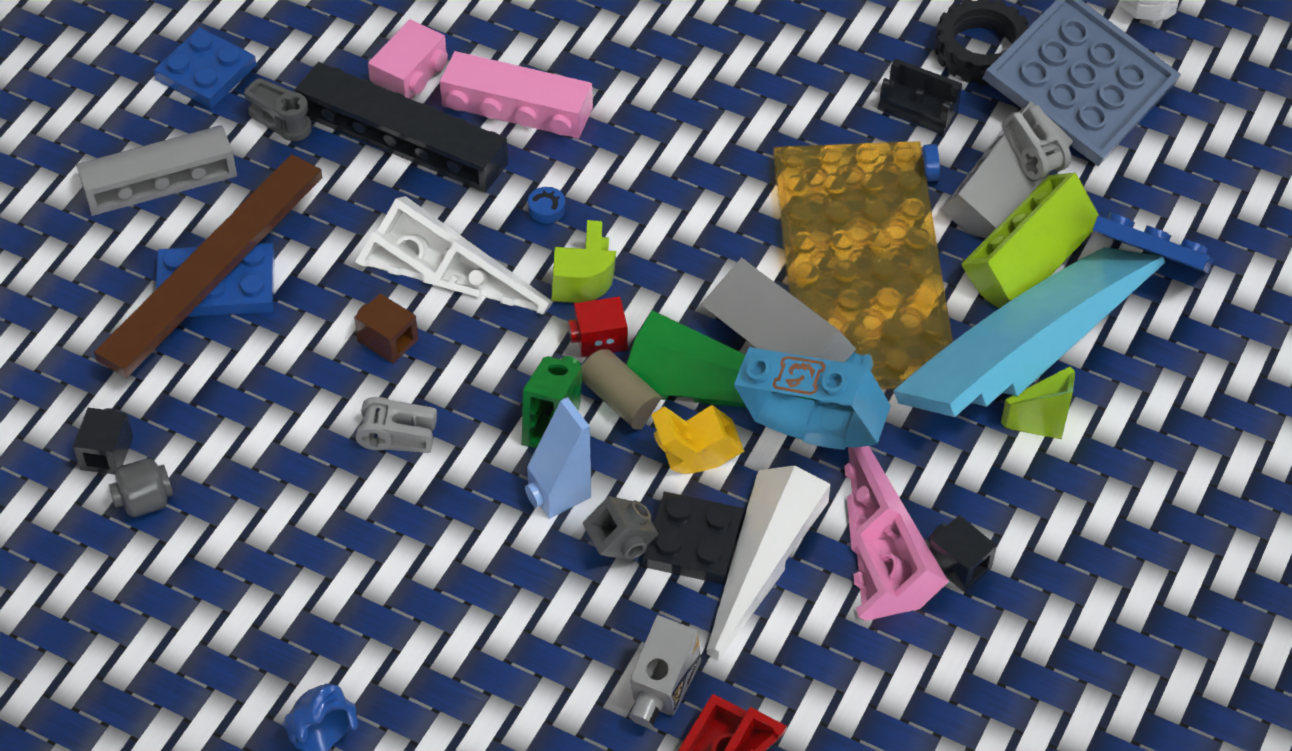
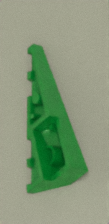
M651 310L635 337L627 366L662 397L661 400H667L668 396L689 397L694 399V403L747 408L734 386L746 354ZM795 396V397H799V398H804V399H809V400H814V401H815V399H812V398H806V397H801V396Z

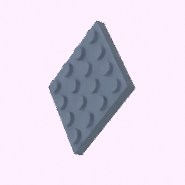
M1056 0L986 70L982 79L1020 108H1023L1030 101L1034 105H1039L1044 114L1073 140L1071 146L1099 167L1176 84L1181 74L1082 0Z

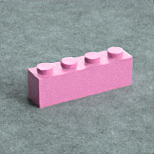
M454 51L440 79L443 107L578 139L593 109L592 83L457 51Z

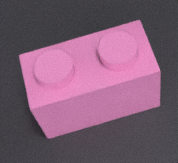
M409 19L368 62L370 81L377 86L412 99L416 94H420L424 90L427 82L436 72H440L445 67L448 59L445 35Z

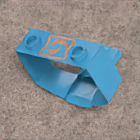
M748 347L734 383L736 390L755 422L783 434L801 439L805 443L833 449L845 450V447H864L877 444L891 407L871 373L874 364L871 355L856 354V352H853L846 362L843 363ZM795 396H801V397H806V398H812V399H815V401H814V400H809V399H804V398H799V397H795Z

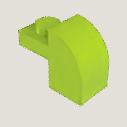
M587 220L585 249L555 247L551 301L572 303L592 301L604 295L611 287L614 279L616 251L608 250L609 237H602V221Z

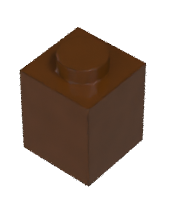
M381 293L370 303L364 304L354 317L358 342L392 364L419 340L416 315Z

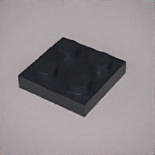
M664 491L654 522V527L659 534L647 545L643 558V567L725 585L743 520L744 508Z

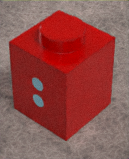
M620 296L574 303V319L568 320V329L571 343L579 344L582 358L590 357L593 353L603 349L610 350L612 353L628 351V326Z

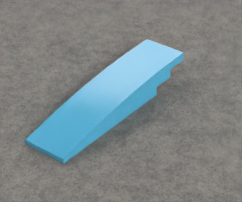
M1104 247L1062 269L993 312L920 367L893 390L898 404L956 417L970 403L987 407L1001 393L1014 396L1020 395L1165 263L1163 256Z

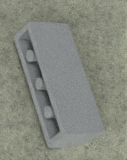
M1030 101L1019 112L1023 115L1028 108L1035 105ZM1046 115L1061 139L1070 147L1073 140ZM1002 130L941 210L965 231L978 237L987 238L1038 187L1051 171L1045 177L1038 180H1032L1027 177L1016 153Z
M222 125L76 164L92 216L237 177L233 151Z
M742 257L701 303L703 307L758 349L843 363L856 350L837 328Z

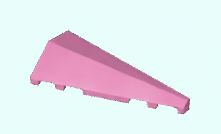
M848 447L849 463L844 468L845 475L851 479L852 494L847 496L851 550L857 554L859 572L853 574L854 585L860 588L861 605L856 607L857 615L859 618L868 621L918 610L949 581L870 447Z

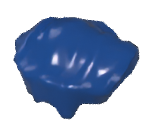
M334 684L319 685L305 692L295 702L292 710L285 716V720L282 722L289 741L298 750L328 751L334 743L342 739L350 725L352 730L358 728L355 704L345 698L341 687Z

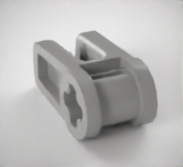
M1039 105L1028 108L1023 115L1020 112H1015L1005 118L1001 125L1027 177L1032 180H1038L1045 177L1051 170L1059 172L1069 167L1071 163L1069 147L1061 139Z
M371 397L363 401L361 409L362 416L364 417L363 424L358 427L356 433V440L361 446L370 450L431 452L433 444L432 431H434L437 422V410L435 408L391 401L382 397ZM376 409H380L379 414H376Z

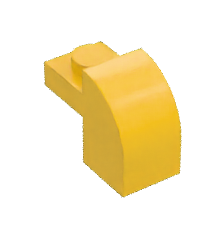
M713 405L687 421L665 406L651 414L657 429L654 432L655 440L665 452L671 470L675 472L692 474L714 469L744 452L733 419Z

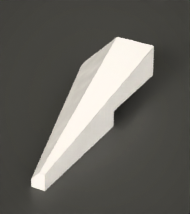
M795 465L759 470L708 643L707 655L719 661L785 571L786 560L828 504L829 483Z

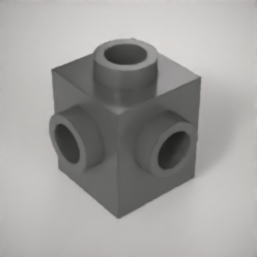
M608 496L582 523L600 555L631 561L642 555L646 551L647 545L659 534L650 520L651 513L646 506L636 500L631 501Z

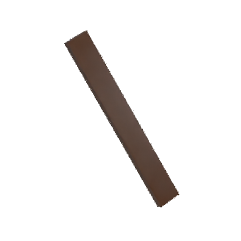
M291 154L94 351L96 361L127 378L323 178L322 170Z

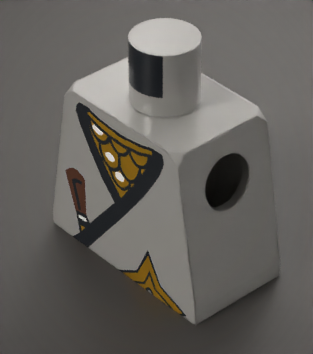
M657 615L630 679L633 699L636 701L629 715L632 721L643 727L653 728L660 712L667 715H674L701 663L698 630Z

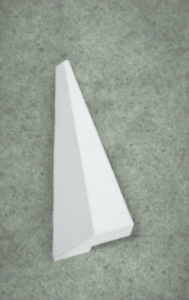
M406 196L395 199L377 231L371 233L355 261L361 266L378 268L391 274L404 275L422 280L424 283L465 294L501 301L503 304L527 308L540 314H545L553 303L545 295Z

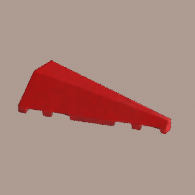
M712 694L678 751H766L785 734L787 726L752 707L746 711Z

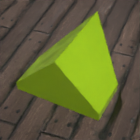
M1070 366L1025 389L1020 395H1013L1007 398L1001 424L1006 429L1062 440L1073 394L1074 369Z

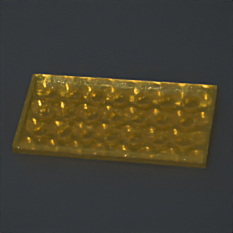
M920 141L773 147V162L788 293L837 328L856 348L854 351L856 354L871 355L874 363L871 373L881 389H896L920 367L953 342Z

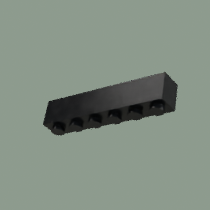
M318 61L295 88V92L302 94L307 100L308 111L306 116L310 120L485 193L508 165L507 138L500 136L496 132L487 131L470 124L464 119L455 118L438 111L432 106L411 100L400 93H394L377 86L369 80H363L350 75L339 68L331 67Z

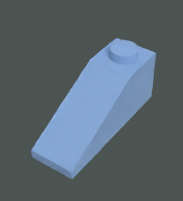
M568 397L560 401L527 466L528 485L525 486L526 494L535 508L540 506L549 519L591 498L590 426Z

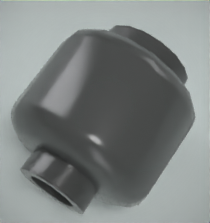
M150 458L118 467L115 471L116 482L108 484L115 508L123 506L125 512L130 517H138L162 510L167 505V497L173 496L164 464L158 466Z

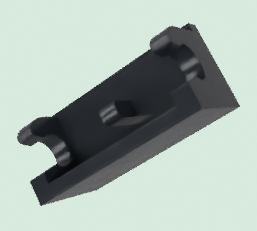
M895 59L891 65L890 78L883 79L877 109L944 135L958 112L962 83Z

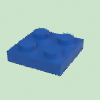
M199 27L153 71L156 81L212 109L257 64L255 55Z

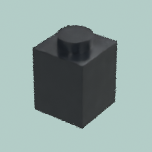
M87 408L73 445L80 470L115 475L116 469L124 464L133 439L127 413L112 408Z
M960 515L948 525L945 523L940 524L929 537V549L946 578L963 592L969 589L993 566L997 545Z

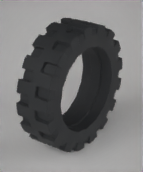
M963 0L960 5L956 3L948 8V13L943 12L937 25L935 55H939V64L942 67L946 66L948 68L947 72L952 76H961V80L971 83V80L978 81L980 85H988V82L982 79L986 70L1006 50L988 55L973 53L963 48L955 40V36L967 29L986 28L1004 35L1012 45L1029 28L1027 27V18L1024 15L1020 16L1018 14L1019 10L1015 7L1004 6L1005 2L995 0V2L988 0Z

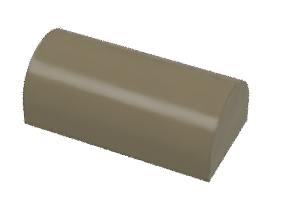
M603 349L593 353L582 365V382L632 428L642 429L662 397L610 350Z

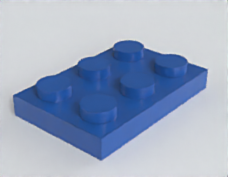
M1111 212L1107 219L1097 216L1093 231L1209 273L1214 259L1206 254L1208 250L1206 246L1184 238L1181 245L1170 242L1171 235L1148 225H1146L1144 232L1133 228L1135 222L1131 219Z
M273 243L257 244L187 317L274 312L275 251ZM198 247L158 249L156 289Z

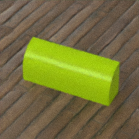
M1076 172L1048 175L961 264L974 287L991 304L1001 308L1025 291L1050 277L1093 232V227L1099 214Z

